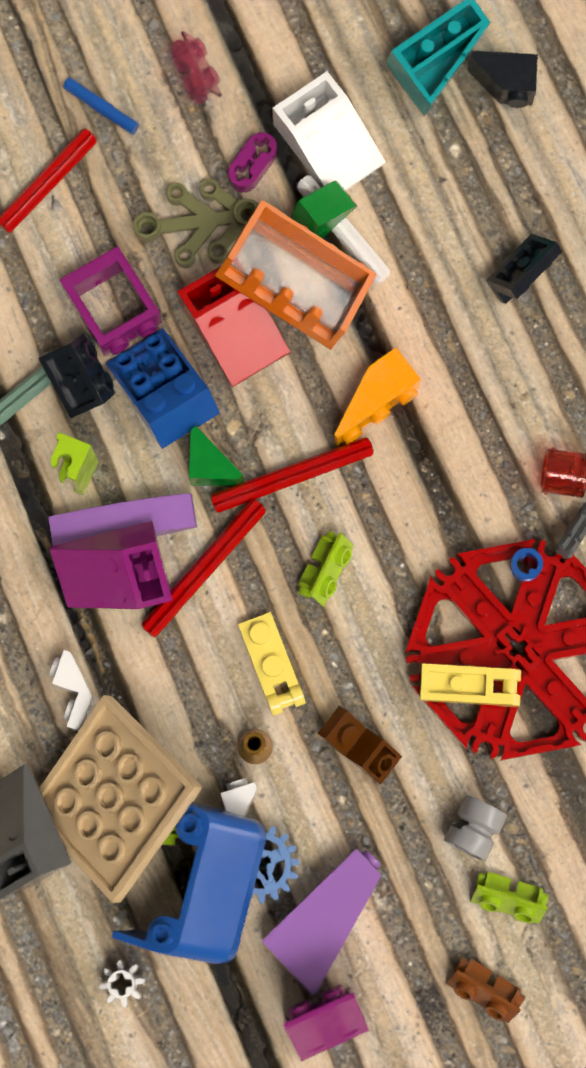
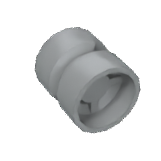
M465 795L457 812L460 820L451 824L443 841L485 862L494 845L491 837L494 834L500 833L507 815L477 798Z

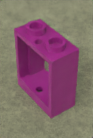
M118 246L59 280L64 293L104 357L110 353L115 355L122 352L129 346L130 341L139 336L147 337L158 329V325L162 323L159 310ZM122 272L146 311L103 335L80 296Z

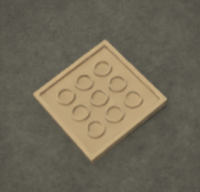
M103 695L39 787V791L47 809L52 815V820L66 847L67 854L112 903H121L203 787L112 696Z

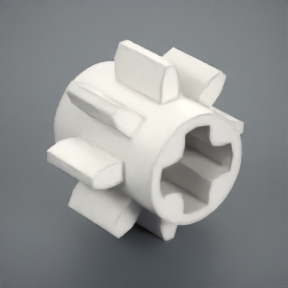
M120 960L117 963L118 971L113 972L111 969H104V973L109 979L107 983L101 984L99 988L109 990L111 995L108 997V1003H111L116 998H120L122 1006L127 1007L129 1002L128 996L132 995L137 999L142 997L141 993L136 989L138 984L146 982V979H137L135 974L138 969L137 964L133 965L130 970L124 969V962ZM120 973L124 974L125 979H131L132 986L126 988V994H122L121 988L114 987V981L120 979Z

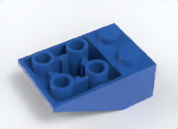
M164 328L106 362L107 367L161 449L191 432V429L195 426L199 427L220 414L209 388Z

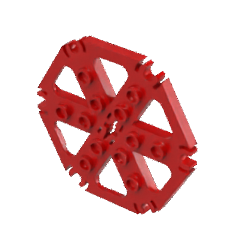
M536 539L457 553L456 557L462 561L464 567H461L457 559L451 557L448 563L454 569V574L446 576L439 569L435 571L436 579L443 586L436 583L432 576L430 577L404 653L419 652V655L414 654L405 658V663H417L420 665V668L422 664L520 670L515 665L517 662L523 669L521 671V682H517V695H520L521 700L525 686L533 693L558 722L559 729L554 736L525 742L515 741L511 737L510 730L518 707L480 704L476 719L471 723H463L444 702L423 701L465 750L471 736L475 738L471 746V753L476 754L481 743L489 744L491 746L489 759L494 760L498 755L499 746L503 747L502 757L499 761L581 746L576 741L572 732L576 733L579 740L586 742V733L583 730L586 723V697L554 662L556 660L586 655V618L545 625L559 580L565 577L572 578L586 593V568L574 554L571 558L566 559L564 563L559 561L563 557L562 555L556 553L553 557L547 556L544 552L546 545L544 540L539 543L536 549L542 557L543 568L534 580L529 582L521 581L511 613L477 576V569L485 564L512 560L518 550L523 548L533 549ZM525 556L523 561H520L524 566V573L527 574L530 569H536L534 559L530 558V556ZM443 600L450 601L482 637L438 646L430 645L426 640V633L436 604ZM509 639L517 644L521 641L526 644L523 650L526 654L525 657L522 658L519 654L514 657L510 655L509 652L512 646ZM498 641L504 649H501L496 642ZM421 672L417 675L409 676V682L416 683L421 681ZM493 680V693H503V681ZM412 686L411 688L420 697V686Z

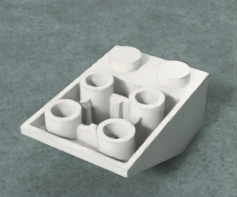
M328 71L273 107V125L321 187L337 180L346 191L385 164L384 158L348 97Z

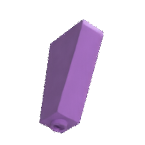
M356 848L262 940L312 995L321 986L382 876L377 871L381 864L367 849L361 854Z

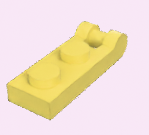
M271 612L238 624L272 715L275 716L283 713V708L294 704L296 707L306 704ZM287 683L289 691L277 696L274 687Z
M422 664L420 701L520 707V695H517V682H521V670ZM493 680L503 681V693H493Z

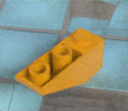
M397 347L368 367L334 434V444L336 446H339L344 441L346 444L354 442L363 434L362 429L371 422L374 425L379 424L391 414L390 409L399 402L405 405L419 394L417 390L419 389L421 378Z

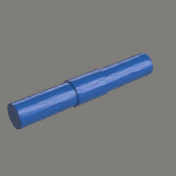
M71 77L64 82L63 89L89 105L90 108L108 118L131 135L137 132L140 124L115 108L108 101L94 94Z

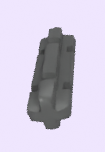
M586 502L583 503L555 547L556 553L562 555L565 559L573 556L586 535Z

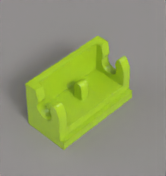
M58 432L56 436L58 443L51 456V466L55 469L59 465V459L62 457L64 462L59 472L60 482L64 483L67 478L71 479L75 486L74 491L84 496L99 461L90 444Z

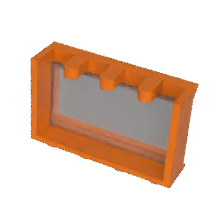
M261 200L215 274V277L331 350L346 333L377 274L368 269L363 263L356 261L339 250L335 245L328 243L311 232L306 226L294 221L278 208Z

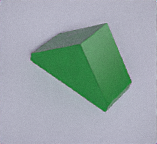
M334 180L298 200L290 218L306 226L311 232L323 239L358 206L341 184Z
M197 426L191 429L190 485L232 487L243 483V474Z

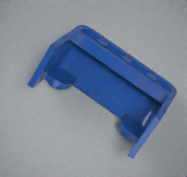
M192 802L176 824L179 838L187 844L197 846L179 919L171 916H161L150 924L148 932L143 930L113 931L112 938L163 955L212 964H223L231 961L239 948L266 842V832L263 825L255 819Z

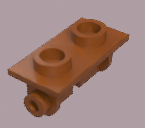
M461 958L455 968L456 972L446 984L452 987L454 992L462 999L474 1001L484 1007L486 1013L492 1018L509 1023L520 1012V1006L525 999V996L520 993L521 989L500 976L496 978L493 986L489 985L487 981L492 971L472 958L469 960Z

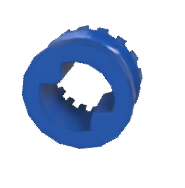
M532 548L518 550L510 562L512 575L522 582L534 580L543 568L541 555ZM525 556H530V558L534 559L536 569H530L526 574L518 569L517 560L523 561Z

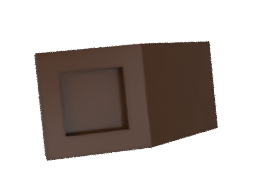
M341 706L337 707L317 733L337 752L379 784H382L402 758L383 738L368 730Z

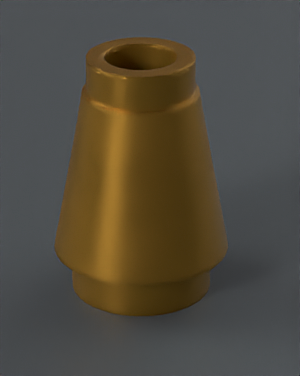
M251 729L240 737L237 746L238 753L249 764H261L270 757L273 743L266 732L259 729ZM253 738L260 740L261 746L258 750H250L247 746L248 742H251Z

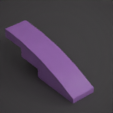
M191 493L115 503L48 517L53 546L153 521L156 536L198 528Z

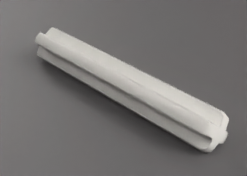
M310 175L305 176L297 184V189L303 197L321 188ZM344 218L331 230L356 261L363 263L368 269L377 274L373 280L376 284L382 283L390 276L389 268L347 218Z

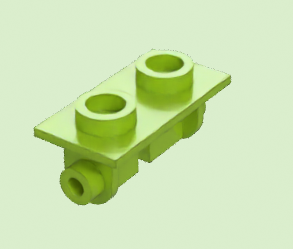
M327 531L325 536L322 535L311 557L313 560L321 563L320 567L308 564L297 584L300 587L297 592L299 595L307 599L312 597L323 607L328 598L332 597L335 593L339 575L352 557L354 545L342 533L339 532L337 535Z
M487 871L486 874L479 872L475 885L477 887L470 902L478 904L485 911H500L512 915L516 920L523 923L539 924L548 909L546 905L549 894L544 893L543 888L518 881L514 893L509 891L511 878Z

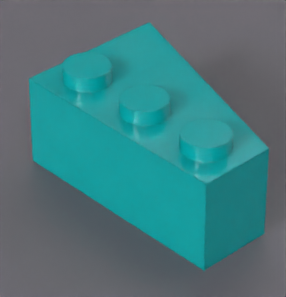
M475 0L462 1L391 50L386 65L423 116L427 114L467 59L471 50L475 48L491 23Z

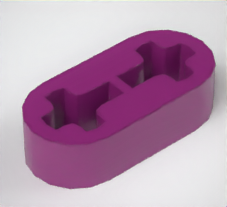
M254 134L231 163L228 169L229 183L235 191L240 193L252 191L277 157V143L270 134ZM265 144L268 145L269 153L262 152L257 159H254L257 154L256 146L263 147ZM251 166L249 169L250 179L243 178L241 181H238L237 172L244 173Z

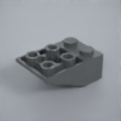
M28 764L22 765L0 780V899L32 887L71 864L66 847L59 836L52 820V815L47 809L37 781L33 777Z

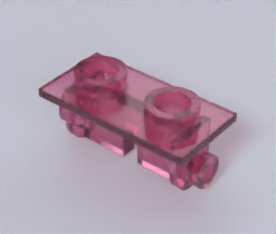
M182 31L181 34L184 42L182 40L173 42L170 54L180 74H184L190 69L192 71L182 78L190 99L195 100L197 104H201L208 99L207 95L209 93L221 97L222 94L217 85L220 83V78L215 69L207 63L205 56L208 55L205 45L200 38H194L185 31Z

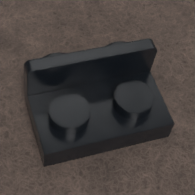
M531 233L486 281L499 301L507 304L512 298L518 299L525 293L530 285L552 265L553 261L563 251L557 242Z
M85 334L78 335L72 341L46 352L38 358L70 418L105 404L115 394L113 380L102 368L97 358L96 348L92 342L87 340Z

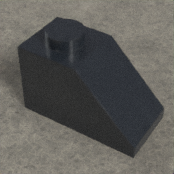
M471 50L468 72L499 104H508V106L513 108L533 105L537 88L538 54Z

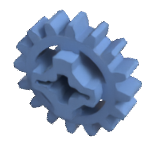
M274 826L266 833V840L275 843L279 848L271 852L264 849L262 854L263 858L269 857L271 863L266 865V873L269 880H266L264 874H261L258 870L256 878L261 880L264 889L254 888L252 897L254 894L258 895L260 904H264L267 894H270L275 901L278 900L277 890L282 888L284 891L289 892L291 889L286 883L287 879H297L298 875L291 871V866L299 865L300 860L291 859L290 854L297 850L295 845L286 847L284 843L287 841L288 835L285 833L280 838H277L275 836L276 827ZM285 860L284 873L276 883L273 877L275 866Z

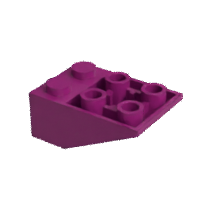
M153 521L49 547L68 608L141 609L172 601L169 580Z
M340 984L322 992L323 1000L310 1005L307 999L288 1008V1016L284 1017L283 1026L301 1061L369 1031L351 988L343 990Z

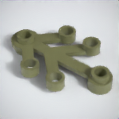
M207 178L199 186L201 197L205 201L215 200L228 210L214 212L186 192L184 185L172 183L166 190L169 203L174 206L182 205L194 215L159 220L155 214L144 212L135 218L133 228L136 237L143 242L155 241L160 234L196 230L187 243L175 251L177 265L186 269L194 265L196 260L195 254L214 230L219 226L230 225L221 239L211 243L208 248L210 260L215 264H222L229 253L228 250L237 240L247 221L241 218L242 214L247 212L252 214L259 203L252 199L238 201L220 188L216 180ZM207 186H213L216 190L212 194H207L204 192V189ZM179 190L183 194L180 198H173L171 193ZM145 226L154 228L150 234H144L142 229ZM217 248H221L225 251L224 254L220 257H216L212 254V252ZM182 253H189L191 258L188 261H182L179 259V256Z

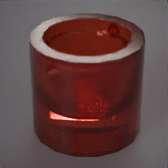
M555 447L547 448L541 474V493H544V495L554 494L583 498L586 491V453L557 450Z

